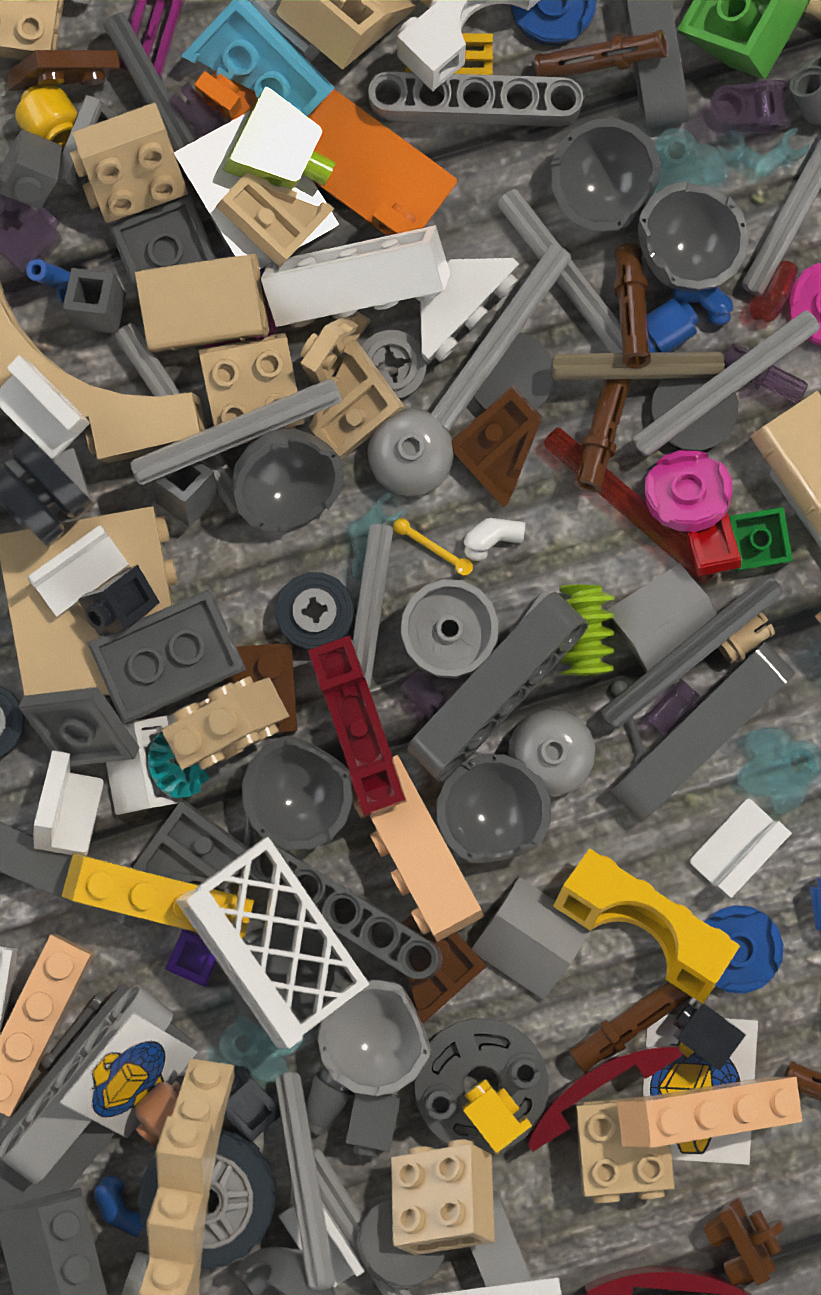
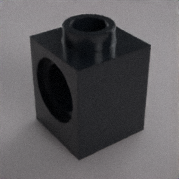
M699 1001L694 1007L689 1003L686 1004L673 1022V1025L678 1028L673 1036L719 1071L746 1036L744 1032L705 1003L702 1004Z

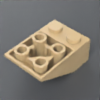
M282 0L276 14L343 70L413 12L417 4L413 0Z

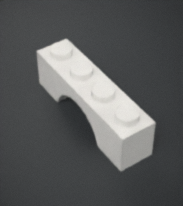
M433 0L429 9L419 18L412 17L408 19L399 29L397 34V57L423 83L434 91L465 65L466 43L461 29L473 13L493 4H511L529 10L540 0Z

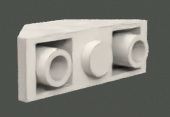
M514 258L451 259L447 263L450 276L445 290L432 299L420 301L421 355L426 361L427 366L435 358L442 362L458 345L454 338L465 326L470 331L473 330L489 312L484 306L495 295L500 299L504 298L519 280L514 275L518 272L519 263Z

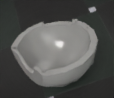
M371 980L368 981L369 985L321 1021L318 1043L322 1062L335 1081L354 1093L380 1096L397 1092L416 1079L430 1058L431 1047L418 1013L403 987L393 982Z

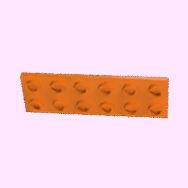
M216 70L212 75L204 71L194 84L197 98L230 122L251 111L258 98L253 90L234 80L230 81L221 74L216 75ZM335 89L307 116L323 130L313 151L336 162L324 186L315 181L313 182L386 236L425 228L457 185L456 177Z

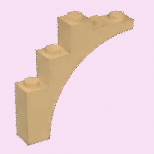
M0 282V387L13 375L7 367L19 355L29 360L88 419L91 428L86 429V441L92 455L97 454L98 460L108 464L143 456L206 430L200 397L192 392L159 397L125 395L91 386L66 373L47 358L21 328L5 298Z
M190 1059L173 1115L172 1117L167 1116L156 1151L159 1188L147 1223L150 1259L139 1295H199L202 1244L208 1198L223 1119L235 1077L234 1065Z

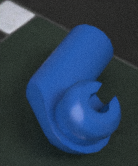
M41 259L31 260L26 267L27 276L33 281L57 289L56 298L59 302L64 303L71 272Z
M717 286L697 292L674 289L673 297L678 303L684 300L688 303H700L708 310V321L713 325H725L731 319L730 312L734 309L732 300Z
M114 1175L105 1176L101 1181V1185L96 1186L94 1193L102 1219L107 1224L138 1238L143 1228L140 1219L141 1214L124 1206L121 1196L124 1189L123 1181Z

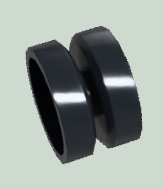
M25 432L9 447L10 456L25 472L18 477L4 462L0 461V505L25 530L29 527L47 547H50L65 533L64 524L49 508L56 503L70 518L78 520L94 503Z

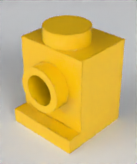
M486 1079L479 1082L464 1095L468 1102L462 1106L463 1111L496 1153L532 1126L525 1115L518 1120L513 1115L520 1108L508 1092L502 1088L496 1093Z

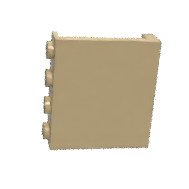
M151 506L64 522L65 533L50 547H47L31 529L0 534V562L24 696L98 687L103 696H109L110 693L87 642L101 636L88 623L80 603L58 618L27 577L101 525L130 564V567L135 565L140 567L160 602L141 617L144 618L175 604L173 603L170 586L178 585L173 559L165 560L162 545L164 542H170L166 517H157L155 508Z

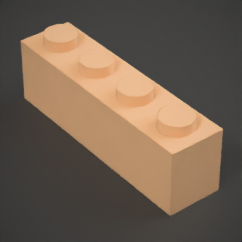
M396 755L393 759L407 802L369 815L377 829L369 835L381 857L390 854L398 869L390 872L401 895L412 894L418 908L411 911L422 934L425 935L432 932L438 942L483 918L484 915L399 756ZM355 792L353 805L360 818L363 819L365 817Z
M58 934L50 935L0 1035V1113L8 1117L16 1113L95 955L94 952Z
M765 1077L617 1101L622 1147H657L802 1122L797 1077Z

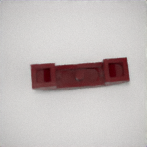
M350 635L308 650L351 772L349 774L364 817L407 802L386 734Z
M676 1045L649 1046L616 1055L590 1068L586 1073L574 1079L550 1102L538 1124L531 1131L527 1140L529 1148L534 1152L568 1130L570 1126L561 1112L636 1064L643 1077L647 1079L681 1057L683 1053Z
M647 1266L625 1269L605 1275L584 1285V1295H632L633 1287L717 1295H752L742 1287L733 1285L730 1281L719 1276L675 1266Z

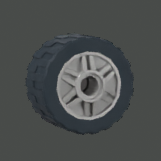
M225 1127L221 1128L210 1186L218 1194L219 1203L207 1206L201 1269H212V1267L217 1266L225 1267L251 1253L252 1248L256 1244L258 1245L265 1236L275 1209L276 1182L267 1157L265 1158L260 1152V1148L254 1142L247 1140L243 1134L237 1131L226 1130ZM156 1155L148 1164V1168L143 1174L140 1183L141 1192L138 1195V1207H140L141 1211L140 1219L147 1232V1223L159 1188Z

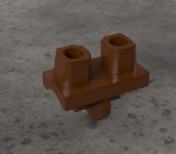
M737 1197L727 1202L721 1212L706 1223L704 1231L715 1248L731 1240L734 1241L739 1254L726 1259L724 1262L725 1271L733 1285L754 1280L758 1286L769 1281V1274L776 1269L770 1256L782 1250L775 1236L785 1228L781 1220L767 1223L761 1210L748 1215L740 1198Z

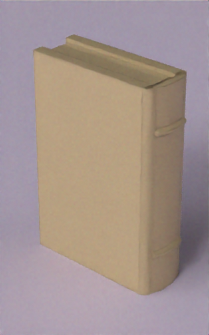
M257 253L135 272L147 348L150 352L170 349L177 351L178 348L239 339L245 341L246 338L266 336L269 333Z
M817 390L760 428L750 438L802 510L803 515L806 516L816 532L820 534L821 395Z

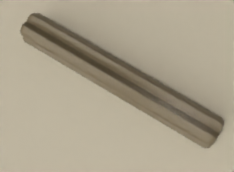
M720 352L650 353V364L639 369L626 367V364L622 362L623 353L556 354L551 360L552 378L555 380L714 378L724 370L725 364L724 356Z

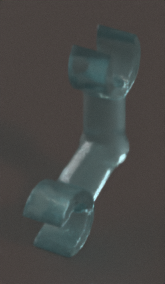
M798 128L791 129L784 134L780 145L763 156L746 146L745 140L739 132L728 130L726 137L734 141L738 149L734 152H728L718 146L715 152L721 160L726 162L737 160L752 169L757 175L765 177L788 159L799 160L803 158L810 144L800 150H792L788 145V140L797 134Z
M393 493L382 495L377 502V507L359 519L353 520L348 525L347 530L351 538L355 557L352 563V574L357 580H359L357 566L361 561L365 560L370 525L373 523L394 522L403 516L404 509L393 516L386 515L382 510L383 503L389 500Z

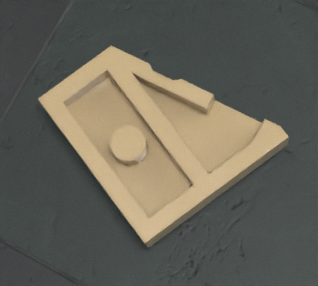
M248 172L215 206L279 267L287 261L334 210L330 204L323 201L317 206L297 198V191L284 186H273L266 179Z
M356 311L348 317H341L326 325L319 335L313 333L302 348L300 356L303 357L301 365L310 382L318 384L335 376L346 355L343 352L346 344L351 340L358 341L371 321L369 318Z
M351 340L346 344L343 350L346 355L336 377H331L339 389L342 401L337 405L315 413L309 425L314 435L330 445L339 455L340 460H343L371 437L372 433L386 420L406 408L361 345L355 340Z

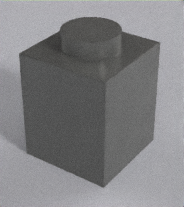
M21 129L4 159L0 194L41 209L58 180L62 145Z
M71 268L63 310L75 329L116 334L119 329L126 292L114 273Z
M200 461L152 481L156 503L189 527L218 498L214 471Z
M355 1093L346 1137V1143L354 1145V1153L379 1157L380 1150L390 1152L400 1095L389 1093L372 1096Z

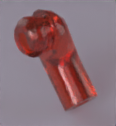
M781 261L773 274L766 298L756 296L752 299L750 315L753 319L764 320L765 323H769L779 317L792 291L798 273V268L794 263Z

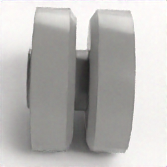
M442 579L425 585L410 598L402 615L401 636L408 655L421 670L437 678L459 679L473 674L494 652L498 641L499 621L492 602L479 588L463 580ZM449 620L452 624H458L459 631L454 637L443 635L441 630H443L442 625L444 622Z

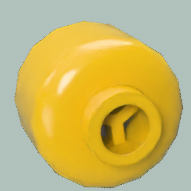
M36 85L30 87L22 94L21 101L15 111V118L21 129L60 144L62 149H64L79 113L66 93L58 86Z

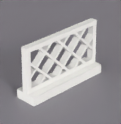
M269 837L263 838L194 890H189L175 900L277 1048L290 1049L303 1039V1034L369 985ZM262 852H265L274 865L271 884L248 880L251 860ZM242 868L240 878L231 877L232 874ZM280 876L287 886L279 885ZM223 881L239 884L235 910L219 907L209 891ZM247 885L270 889L266 915L243 911ZM278 891L293 893L298 900L296 920L274 917ZM305 913H307L313 923L304 922ZM225 914L234 915L233 926ZM242 917L265 921L261 947L246 945L239 936ZM273 922L295 926L291 952L269 949ZM303 928L318 930L324 938L321 957L299 954ZM331 950L338 960L330 959ZM250 951L260 952L258 962ZM268 954L290 958L286 984L271 982L266 975L265 968ZM298 959L320 963L316 989L294 985ZM329 964L344 967L353 980V983L340 993L325 991ZM276 988L285 989L284 999ZM293 991L315 994L313 1013L300 1023L290 1010ZM324 996L333 997L322 1006Z

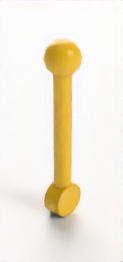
M399 518L394 521L393 530L396 534H406L455 566V570L459 575L466 576L472 572L473 564L469 559L457 558L412 529L408 520Z

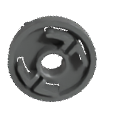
M492 1018L465 1019L439 1032L429 1042L431 1047L430 1058L420 1075L415 1079L417 1105L427 1126L446 1144L454 1140H471L475 1143V1146L489 1153H494V1149L485 1138L461 1136L453 1130L454 1127L455 1131L463 1135L483 1136L463 1111L462 1106L468 1102L464 1096L466 1094L464 1091V1080L467 1074L476 1068H487L493 1071L498 1078L497 1092L504 1088L520 1108L519 1111L513 1114L517 1120L529 1109V1099L532 1101L530 1110L525 1114L532 1126L502 1150L522 1141L538 1124L548 1099L549 1080L547 1069L537 1047L516 1027ZM507 1039L510 1041L508 1049L494 1045H482L481 1050H479L481 1043H494L506 1047L508 1044ZM454 1053H457V1054L460 1055V1057H458V1056H456V1055H455L454 1057H452V1058L443 1066V1068L441 1069V1071L439 1072V1074H435V1073L432 1072L431 1068H433L434 1071H437V1072H438L439 1069H440V1067L443 1065V1063H444L451 1055H453Z

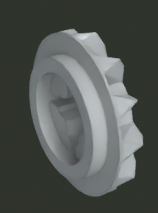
M384 330L369 337L361 346L377 368L385 363L386 348L390 349V353L393 354L395 360H403V362L410 360V363H405L404 366L398 368L396 383H393V378L390 377L388 371H380L379 369V372L399 399L415 392L422 383L427 365L421 355V345L411 335L399 330Z

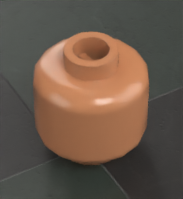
M176 1080L172 1085L164 1081L157 1083L136 1105L134 1110L135 1116L141 1122L135 1130L154 1148L160 1141L167 1116L172 1117L182 1086Z

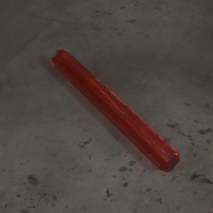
M556 427L546 437L543 444L552 454L577 474L583 454L581 445L562 428ZM606 468L601 492H596L676 562L680 563L700 583H708L716 573L697 576L686 536L680 531L663 526L651 515L646 502Z

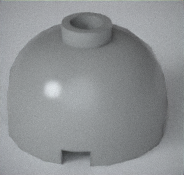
M417 409L402 410L386 420L372 433L367 447L369 469L377 483L392 494L407 497L424 496L440 487L450 474L454 459L451 443L452 437L447 430L441 427L440 422L431 417V413Z
M544 709L530 714L516 726L509 740L508 756L524 762L527 768L540 776L549 796L557 797L576 790L587 780L595 764L596 746L591 731L579 717L565 710Z

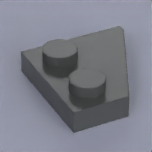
M182 800L133 866V869L187 883L202 884L249 848L187 801ZM242 868L232 874L231 877L237 878ZM223 881L215 888L226 890L232 883Z

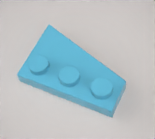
M233 0L181 55L193 63L199 61L216 70V75L221 74L230 81L234 80L253 90L256 97H259L266 86L306 116L335 88L248 0Z

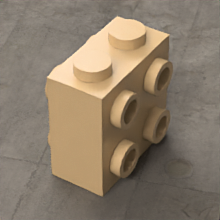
M0 0V57L24 60L35 50H57L64 0Z
M156 103L72 132L78 150L70 152L79 178L88 175L90 182L82 185L91 210L100 207L106 224L188 194Z
M285 333L199 350L214 426L298 392ZM300 419L281 428L296 429L295 426L304 424V421Z
M251 676L234 684L229 683L208 694V699L198 704L197 702L175 712L173 717L176 722L162 729V732L182 770L198 764L202 771L218 762L222 763L244 751L243 748L253 743L257 744L278 733L279 730L275 724L290 716L270 677L253 682Z
M640 1097L576 1102L574 1104L582 1193L585 1197L593 1196V1203L620 1201V1193L637 1192L638 1199L664 1197V1190L675 1189L671 1144L657 1147H622L617 1101Z
M454 1140L448 1142V1148L435 1150L431 1147H413L408 1150L407 1155L391 1157L393 1246L413 1255L495 1243L491 1153L475 1146V1143L471 1140Z

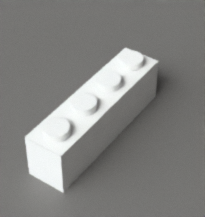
M435 225L289 257L281 267L272 262L266 266L261 282L276 327L291 324L292 327H302L320 317L332 315L333 318L339 319L341 317H348L358 309L373 306L374 309L382 310L396 305L400 300L415 297L418 301L432 299L445 290L450 271Z

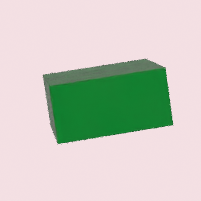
M784 507L729 516L741 557V568L735 569V572L790 564L793 561Z

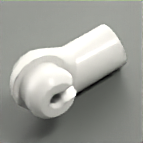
M497 518L483 520L467 533L464 539V545L466 546L465 555L470 560L482 561L487 558L488 549L498 541L523 544L526 522Z

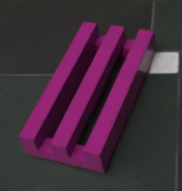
M137 0L130 25L137 37L149 0ZM156 0L143 43V48L149 58L167 0ZM171 0L173 3L153 65L160 79L164 72L185 0ZM120 57V68L128 70Z

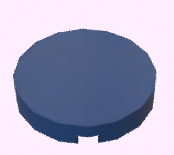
M540 0L529 10L515 5H510V10L516 26L527 38L542 45L560 46L575 41L588 29L596 12L597 0Z
M731 905L716 910L703 921L713 928L724 931L731 940L741 945L715 985L716 987L726 992L746 994L761 989L774 977L783 960L784 944L778 927L766 914L750 906Z

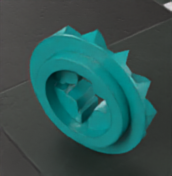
M163 732L159 733L152 741L148 753L149 771L155 784L162 792L174 798H186L201 792L202 784L210 779L206 769L201 771L199 765L195 764L182 770L180 765L170 763V760L175 759V756Z

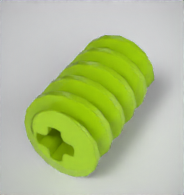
M587 584L559 586L561 593L571 596L566 601L588 621L589 625L584 635L571 648V651L567 652L559 661L570 666V669L562 671L558 675L599 676L614 671V666L601 661V657L614 653V648L601 644L602 639L614 636L613 630L602 626L603 621L614 618V613L602 609V604L615 600L614 595L602 591L603 586Z

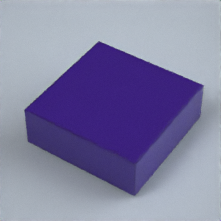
M182 929L165 970L206 987L217 960L198 934Z

